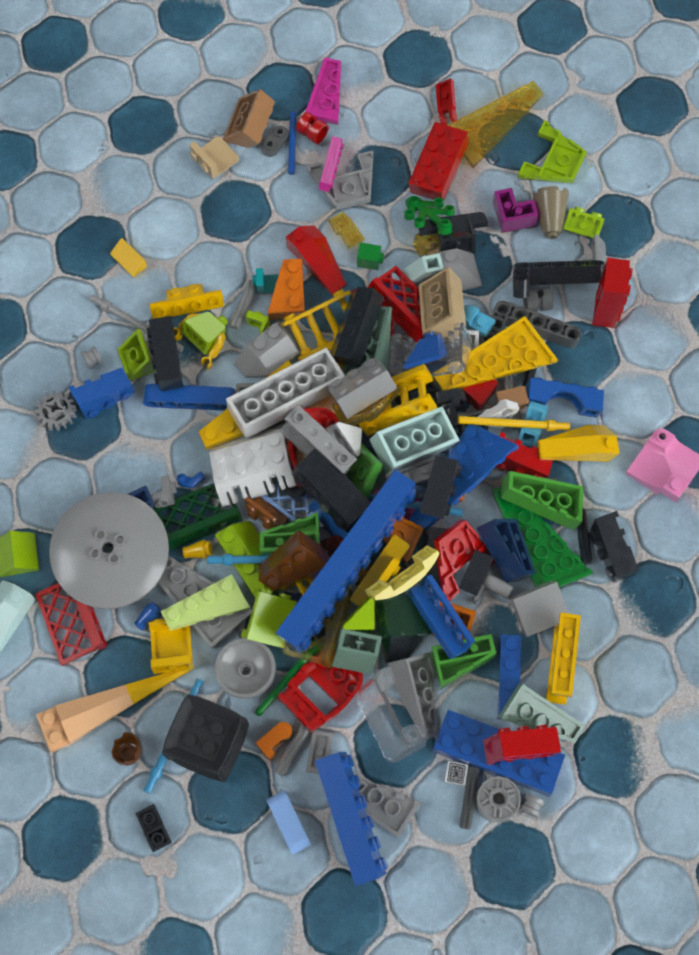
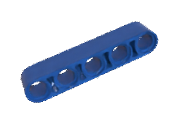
M147 384L145 385L143 404L152 408L225 411L227 409L226 399L236 394V390L231 387L184 385L182 388L161 391L160 385Z

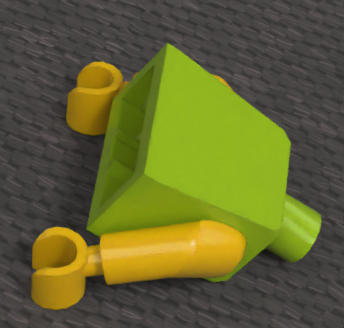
M210 312L189 314L179 324L178 328L174 327L175 334L177 333L175 338L176 341H180L184 335L203 354L206 355L208 353V357L201 359V365L203 366L206 361H209L207 370H210L213 367L212 359L217 357L226 339L225 326L228 322L223 315L216 318Z

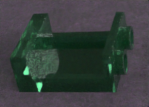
M396 595L391 598L375 601L379 633L382 636L381 640H389L392 637L420 636V638H425L432 634L431 629L409 595Z

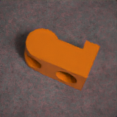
M280 722L256 742L258 748L269 761L276 756L274 750L283 742L290 741L293 737L291 725L287 722Z

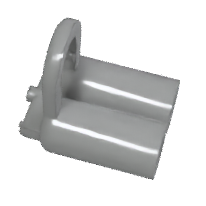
M487 574L473 603L477 604L485 588L508 600L514 586L491 574Z

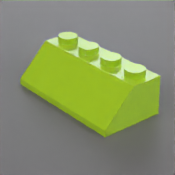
M251 521L232 524L215 534L217 542L225 554H232V556L261 555L260 535ZM261 563L232 564L254 599H256V595L253 594L254 590L261 591V588L271 590L259 581V565ZM282 587L273 591L272 595L281 591Z

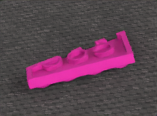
M324 58L306 112L312 113L318 120L336 125L339 123L341 61Z

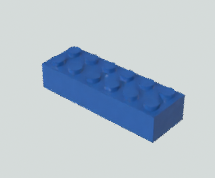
M447 710L433 748L434 753L467 764L470 767L479 768L480 771L493 776L508 778L516 785L547 797L552 795L565 754L558 753L554 756L529 760L515 759L513 762L508 763L505 760L498 761L494 765H487L483 740L498 733V729Z
M338 752L315 760L355 886L381 878L387 874L386 870L388 867L385 858L381 857L379 852L381 848L380 841L377 836L374 837L372 828H374L373 820L370 815L367 816L365 810L367 802L364 795L360 794L358 787L361 785L358 776L353 773L352 767L354 763L351 755H347V752Z

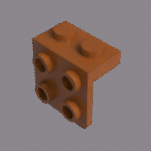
M249 497L245 498L248 516L255 521L257 519L263 523L262 526L266 530L280 525L284 526L289 520L261 497H256L254 501Z

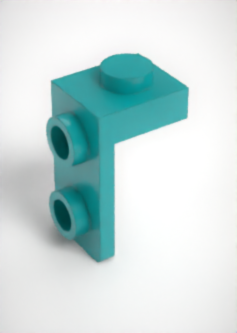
M256 268V275H252V280L258 294L274 293L279 274L264 275L263 268Z

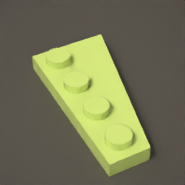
M231 574L162 610L161 614L171 631L194 625L196 622L209 621L215 617L234 614V612L251 609Z

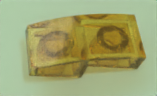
M344 212L328 220L337 236L340 234L348 249L365 240L359 229Z

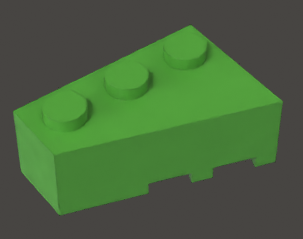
M318 512L303 519L299 518L290 524L280 525L261 532L260 554L271 555L298 530L320 545Z
M492 634L474 637L475 642L465 653L449 659L441 645L432 646L431 653L440 690L495 658L496 650Z

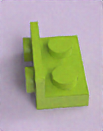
M576 206L574 209L570 208L563 230L592 239L594 235L599 236L605 220L601 218L602 214L596 212L588 214L584 212L585 209Z

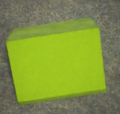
M137 329L117 349L130 381L156 372L153 369L151 356L141 330Z
M9 531L0 537V577L39 571L35 533Z
M369 596L344 621L343 628L345 630H374L375 599Z

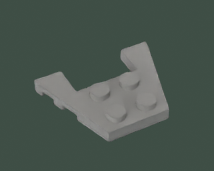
M373 150L358 154L361 170L336 175L335 181L332 180L334 182L333 188H330L329 192L322 191L336 210L371 202ZM322 163L307 166V172L318 187L324 169Z

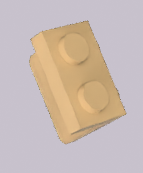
M219 136L203 147H200L195 141L189 144L191 158L212 179H215L239 161V156Z

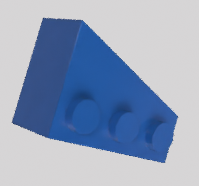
M122 368L100 375L101 379L93 382L90 379L84 381L85 385L77 388L74 385L68 387L86 419L97 416L99 412L106 408H112L117 402L128 399L135 393L133 385Z

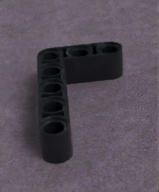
M601 260L516 263L513 269V297H529L531 285L599 283L605 262Z

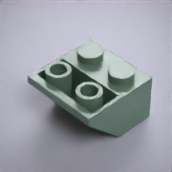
M340 627L332 667L372 674L382 636L360 630H345L343 627Z

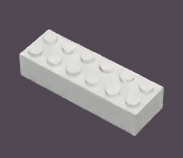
M325 348L226 399L227 408L247 439L284 420L297 405L305 409L330 396L331 393L327 387L334 380L341 379L345 375L328 349Z

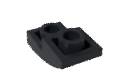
M475 549L459 589L477 596L494 557Z
M155 803L135 813L152 852L172 843Z

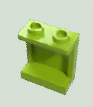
M268 589L254 590L253 594L256 595L253 610L248 628L242 630L241 637L284 648L285 643L280 640L276 631L296 606L297 602L290 600L291 596L279 593V596L272 595L273 591Z

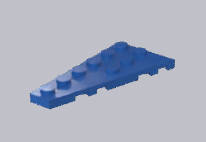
M468 424L459 438L460 441L455 444L447 457L459 461V466H462L459 478H455L454 485H457L454 497L450 496L448 504L455 506L466 492L469 493L491 473V470L496 465L503 463L506 460L505 457L512 451L515 452L519 446L481 427ZM415 509L409 520L428 530L440 518L422 514L419 509Z

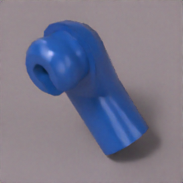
M201 471L193 477H188L181 473L176 478L178 485L185 488H194L206 479Z

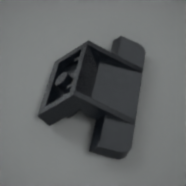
M483 212L440 217L441 219H449L452 223V233L448 235L439 234L438 225L430 219H425V226L418 228L420 236L437 234L439 238V252L457 248L474 254L476 247L474 228L488 227V220Z

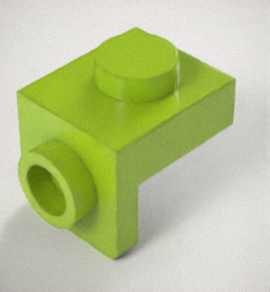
M248 310L246 315L247 325L259 328V335L271 326L269 317L264 316L261 312Z

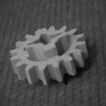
M54 390L52 395L45 393V399L39 398L41 404H36L39 410H36L35 414L38 416L37 420L44 428L48 426L49 430L52 431L55 427L57 431H60L61 426L66 429L67 423L73 424L71 418H76L74 412L77 411V408L69 394L64 396L63 391L56 394ZM64 402L68 405V409L64 406Z

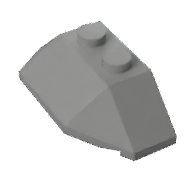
M284 321L275 322L245 346L234 363L235 367L245 378L267 377L289 360L291 362L300 355V347L290 326L282 327L281 325Z

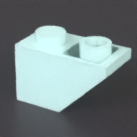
M440 253L420 257L404 268V274L415 285L421 284L444 270Z

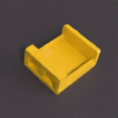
M156 619L153 622H149L148 627L150 629L152 660L150 662L153 673L160 674L194 669L191 625L170 631L164 619Z

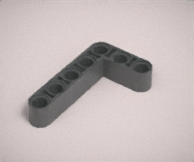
M499 301L496 303L490 316L495 319L494 326H498L499 329L492 328L487 337L482 336L481 344L503 331L506 326L509 327L518 321L516 317L523 318L524 316L542 339L567 348H575L579 344L581 330L575 325L516 304ZM498 311H504V312H506V313H505V314H501V313H499ZM533 323H538L541 326H535ZM551 329H556L558 332H552ZM572 335L575 339H571L568 336Z

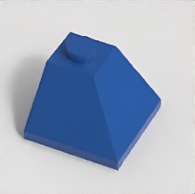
M435 331L424 334L425 338L419 340L403 365L404 369L445 357L447 351L442 334H435Z

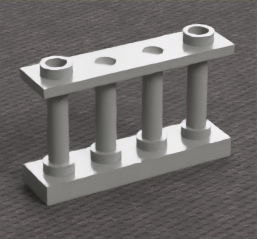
M299 405L285 417L284 420L287 423L280 429V432L306 456L316 448L342 474L346 475L350 470L349 467L357 460L346 448Z

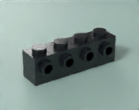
M171 316L150 319V327L146 329L148 338H152L149 347L151 354H154L155 357L151 358L153 369H157V373L154 374L155 383L160 385L161 391L182 388L184 385Z

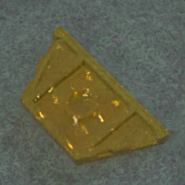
M396 385L397 389L348 419L336 403L332 404L338 421L352 426L365 421H373L400 393L398 386Z

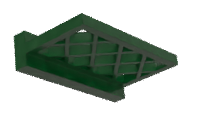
M213 483L174 499V505L154 507L165 527L169 547L171 550H174L243 521L236 503L233 504L231 500L233 508L228 510L221 509V502H219L217 507L208 505L212 497L219 499L218 494H214L216 488ZM204 494L208 497L205 503L196 501L198 496ZM182 502L190 503L187 511L179 508ZM194 504L202 507L199 515L191 512ZM206 508L215 511L213 516L209 518L203 516ZM165 509L172 510L169 518L161 516L160 511ZM176 512L185 514L181 522L173 520ZM188 516L197 518L194 524H185ZM170 523L178 525L175 532L168 533L167 529Z

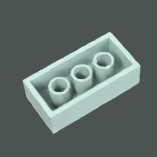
M443 407L378 431L370 439L386 474L448 450L460 441Z

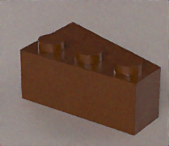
M298 530L259 565V581L273 591L323 569L329 561L328 550Z

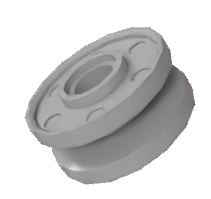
M496 776L482 783L477 791L475 801L477 810L482 817L490 822L501 823L508 821L516 814L520 807L521 796L514 782L508 778ZM493 796H502L503 804L497 805L494 803Z

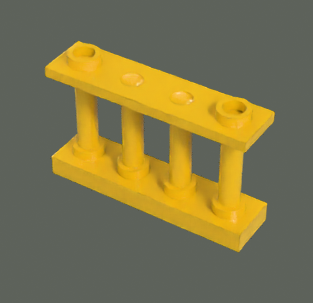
M341 289L333 293V298L296 316L293 313L284 317L285 321L281 323L282 327L290 326L301 349V355L297 356L299 361L325 348L328 351L332 349L339 326L329 308V304L338 300L344 312L347 306L345 296L351 294L350 290L344 292ZM321 308L334 333V338L329 341L324 339L312 314ZM306 317L318 342L316 343L317 347L313 349L307 346L296 323L297 320Z
M425 364L391 377L397 389L365 408L367 419L358 423L367 436L437 408L430 394H426L425 384L432 382L433 378ZM418 387L419 397L409 401L408 391ZM400 395L401 405L391 408L390 399ZM383 402L384 412L374 415L373 405Z
M560 612L559 624L554 626L546 700L554 704L566 705L567 697H572L581 615Z

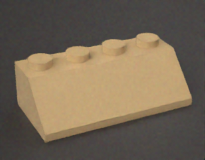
M449 267L419 284L423 335L435 331V334L441 333L442 337L451 338L466 329L462 282Z

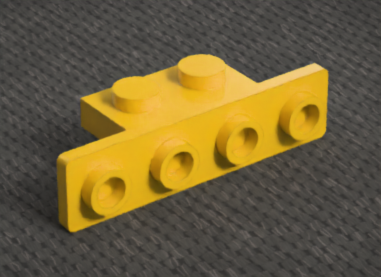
M191 284L187 287H175L166 290L167 300L149 304L153 319L166 316L174 317L225 306L221 290L204 293L202 284Z
M393 535L351 596L350 601L360 606L369 597L365 593L366 589L380 579L387 583L390 576L395 577L401 568L398 566L400 560L410 545L398 536Z

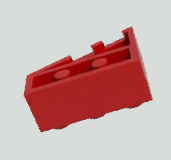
M500 432V437L517 444L519 448L506 456V460L496 465L495 469L548 478L553 460H540L537 447L532 446V448L523 446L521 445V440L516 439L514 442L505 438V433Z
M548 724L538 725L536 729H530L529 726L518 727L516 731H511L510 728L498 729V733L483 740L487 765H494L498 761L506 760L508 763L513 762L515 759L529 760L561 753L557 727L549 728Z

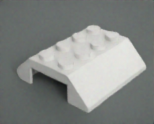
M284 424L262 430L247 439L241 436L210 449L209 454L214 484L222 507L231 505V500L233 504L238 503V496L235 492V488L240 487L244 500L246 497H249V494L253 499L267 495L268 490L270 493H274L275 487L271 478L276 476L281 490L286 489L284 477L288 488L297 486L291 475L293 470L290 465L286 445L288 439L280 432Z

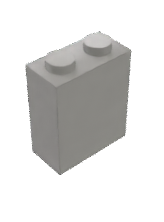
M553 580L509 597L510 603L508 607L511 614H515L517 620L515 622L516 629L519 634L522 633L526 637L558 625L560 612L569 613L558 583Z

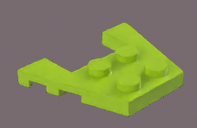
M544 120L538 132V137L554 143L542 167L524 161L517 178L573 183L587 151L571 139L565 138L561 135V131L553 129L550 123Z

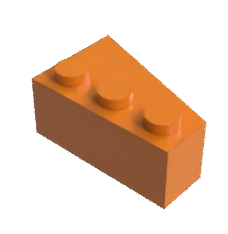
M302 259L283 260L268 310L269 320H281L294 313L296 316L305 312Z

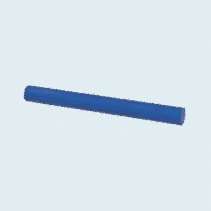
M294 111L290 112L289 175L295 174L297 113Z

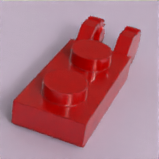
M450 78L435 84L437 110L440 123L447 125V113H449L452 123L457 122L454 81Z

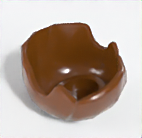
M124 732L122 737L114 740L111 752L112 758L119 765L129 766L139 760L143 750L141 741L133 733Z

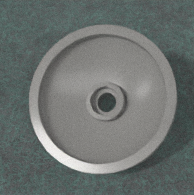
M246 638L237 639L227 644L219 653L215 663V675L221 688L229 695L240 699L254 698L265 692L272 684L276 672L274 656L270 649L263 643ZM249 668L250 673L244 674L243 670Z

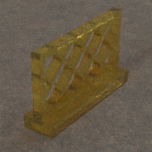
M306 581L304 587H305L306 589H308L309 586H310V583H309L308 581ZM350 587L347 588V595L341 602L338 601L334 606L336 609L332 616L323 621L322 624H324L326 635L320 639H317L315 634L313 635L315 641L311 643L308 649L318 644L320 648L319 657L311 656L307 650H302L301 653L289 650L290 646L286 643L283 654L319 663L324 667L330 668L339 628L343 627L350 607V598L353 595L352 589Z

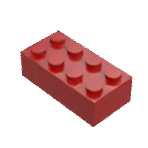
M434 122L408 183L411 193L432 200L438 197L445 200L468 146V131Z
M607 257L596 291L592 325L614 328L616 322H620V317L631 289L629 280H631L633 268H630V260Z

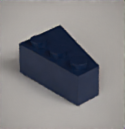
M493 519L476 528L507 583L519 582L536 574L517 519Z

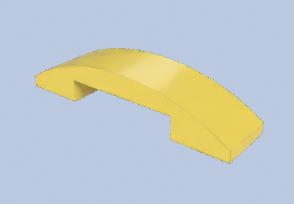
M428 545L412 556L414 564L388 583L380 579L366 589L365 593L375 600L387 599L403 593L426 575L439 556V552Z

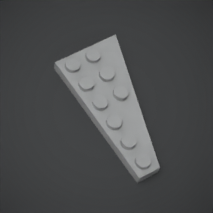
M170 556L168 557L164 574L158 582L175 604L214 584ZM249 605L251 610L234 612L232 615L215 617L213 620L196 622L192 626L209 647L213 649L251 616L253 606Z

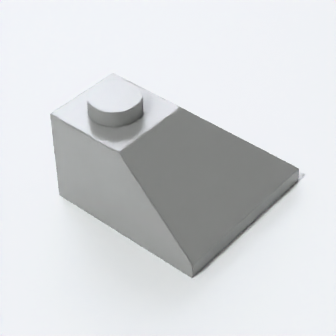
M457 248L439 252L443 268L449 267L461 279L462 291L482 287L472 253Z

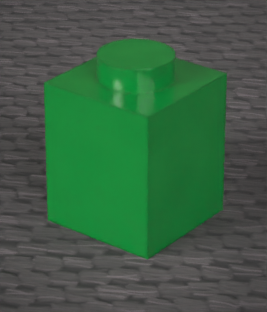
M360 242L357 267L378 270L379 264H383L384 253H381V246Z

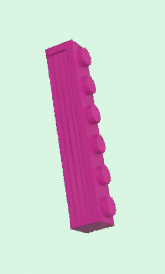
M332 136L318 190L329 192L330 188H333L334 182L332 180L335 181L336 177L334 172L337 173L338 166L336 165H339V158L342 153L340 150L343 149L344 145L342 138Z

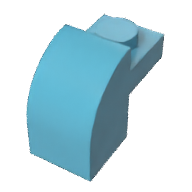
M466 305L464 307L465 330H479L480 335L487 337L495 325V319L479 312L478 307Z
M530 401L524 420L544 421L549 407ZM521 428L518 438L522 441L521 445L530 448L532 446L536 447L541 429Z

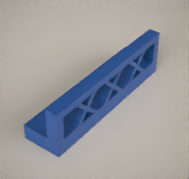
M427 576L421 585L409 589L407 594L449 659L465 653L475 640L433 576ZM428 584L431 586L432 592L428 588ZM450 617H451L452 620L454 621V626H453V624L451 623ZM461 634H462V635L464 636V638L466 639V641H467L466 643H464Z

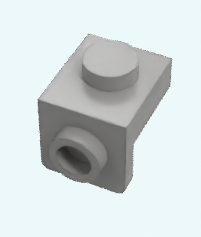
M169 475L161 476L162 492L151 494L156 508L174 505V494L177 493L175 482H171Z

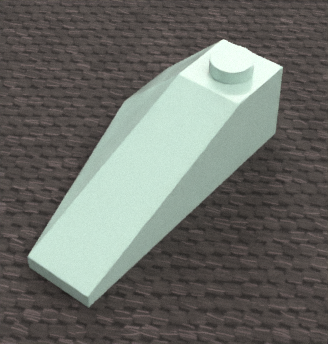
M4 580L0 583V653L36 600L29 592Z

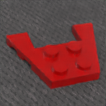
M462 519L434 540L435 549L439 552L436 560L440 588L449 601L460 593L453 574L471 560L475 549L491 556L485 543L479 539L477 532L466 520Z

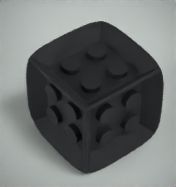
M188 694L181 703L164 742L162 754L166 759L172 760L188 770L224 783L230 775L247 735L249 722L245 717L231 709L207 699Z

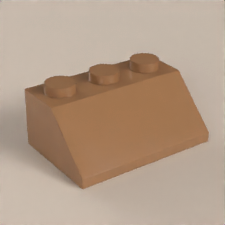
M261 89L240 97L223 140L227 143L246 148L258 145L268 125L267 121L273 112L275 101Z

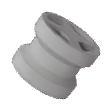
M95 346L88 352H82L90 369L97 363H103Z
M526 793L524 796L525 802L520 806L519 810L538 818L540 815L539 809L543 807L545 802L534 795Z

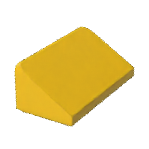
M123 238L118 241L110 253L133 278L147 267L145 260Z

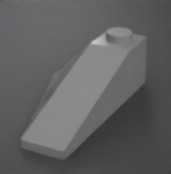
M431 652L388 663L393 684L422 739L426 740L439 735L438 710L434 707V697H437V690H434L433 679L436 678V670Z

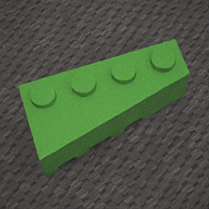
M509 471L502 480V499L571 530H574L582 522L584 486Z

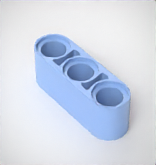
M285 790L266 799L292 855L311 846Z

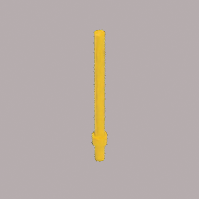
M469 416L458 417V424L546 429V431L570 429V423L556 422V420L548 419L546 421Z

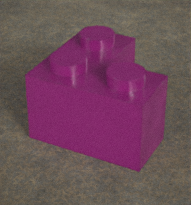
M512 188L494 191L493 206L501 233L537 225L539 214L534 199L516 203Z

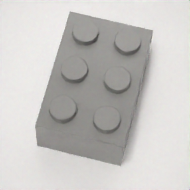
M377 358L367 360L363 366L349 371L345 377L334 380L327 387L347 419L397 389L388 370Z

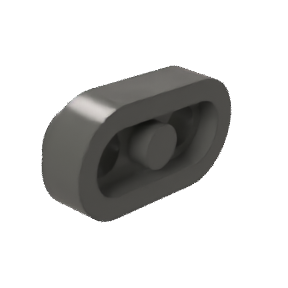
M284 126L273 128L261 143V150L265 156L273 157L282 149L289 140L288 129Z

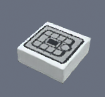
M448 761L445 783L465 786L468 765Z

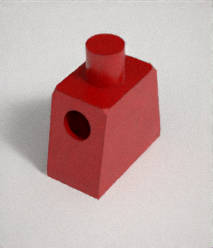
M494 379L461 389L465 390L467 401L476 410H483L496 392L498 382Z

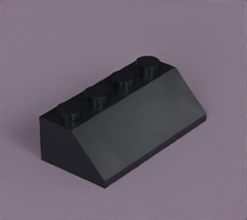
M358 286L351 292L330 352L336 363L361 367L384 299L374 288Z
M316 448L291 473L295 482L302 485L307 491L308 496L314 499L320 505L321 510L329 514L338 528H342L344 532L362 516L371 503L348 477L342 474Z

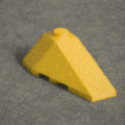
M585 425L537 442L540 460L609 462L620 454L617 436L605 425Z

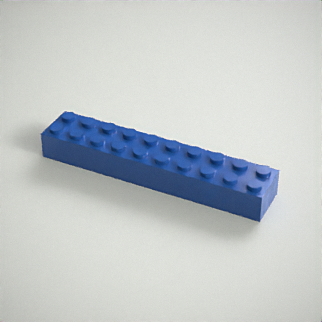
M395 469L276 631L280 640L298 653L309 648L312 643L310 640L312 636L322 630L324 626L322 624L326 617L330 618L336 609L334 606L338 601L341 602L347 595L346 590L350 584L353 586L356 583L360 570L367 568L371 561L369 558L373 553H377L380 550L384 537L391 535L394 530L393 525L404 517L406 513L404 510L408 504L411 506L415 502L417 490L414 481Z

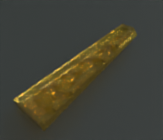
M534 81L448 125L468 131L469 143L463 156L472 168L542 98L543 92Z

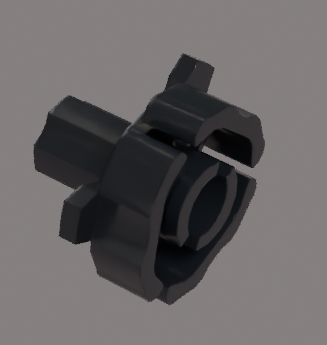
M456 388L435 392L434 402L437 408L443 407L453 428L459 427L457 411L465 409L463 405L467 402L465 390Z

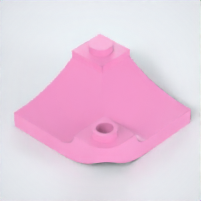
M657 429L631 464L626 475L657 495L661 493L677 503L699 471V454L680 443L675 438V435L669 431ZM662 435L665 439L662 440L659 436Z

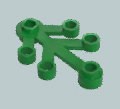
M411 196L406 199L405 220L414 219V226L416 228H423L425 226V218L428 217L438 225L439 234L448 235L452 233V223L450 220L441 219L436 214L453 216L455 214V207L453 205H446L444 207V199L440 197L435 198L434 201H425L418 196ZM415 211H420L418 217L415 218Z

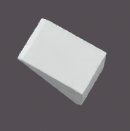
M341 422L326 428L329 434L354 457L360 455L362 428Z

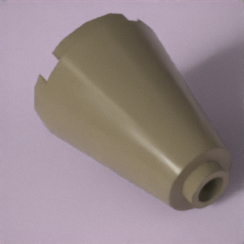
M558 186L539 188L537 193L533 192V199L539 214L538 218L542 233L548 239H555L562 232L569 197V190L563 187V190H559Z

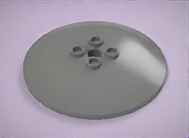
M99 493L86 497L74 504L58 521L50 542V563L60 586L78 602L99 609L121 608L145 597L160 581L169 557L168 536L157 513L142 500L124 493ZM107 543H111L114 546L113 551L110 553L103 552V546Z

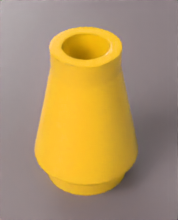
M205 539L183 547L184 558L208 559V556L213 555L212 544Z

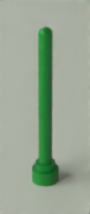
M316 637L311 639L312 643L309 649L256 709L255 714L257 716L263 715L278 695L288 686L290 680L298 674L300 668L314 654L317 655L326 648Z

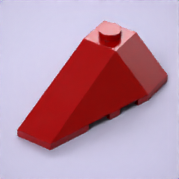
M314 225L299 226L286 236L287 248L297 259H302V264L332 296L333 293L346 286V282L326 237Z

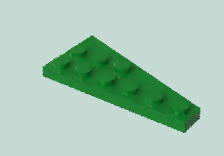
M502 486L492 489L493 497L503 519H517L536 574L530 576L534 587L553 580L558 583L560 588L593 575V571L583 564L579 556L569 549L565 541L538 514L502 499Z

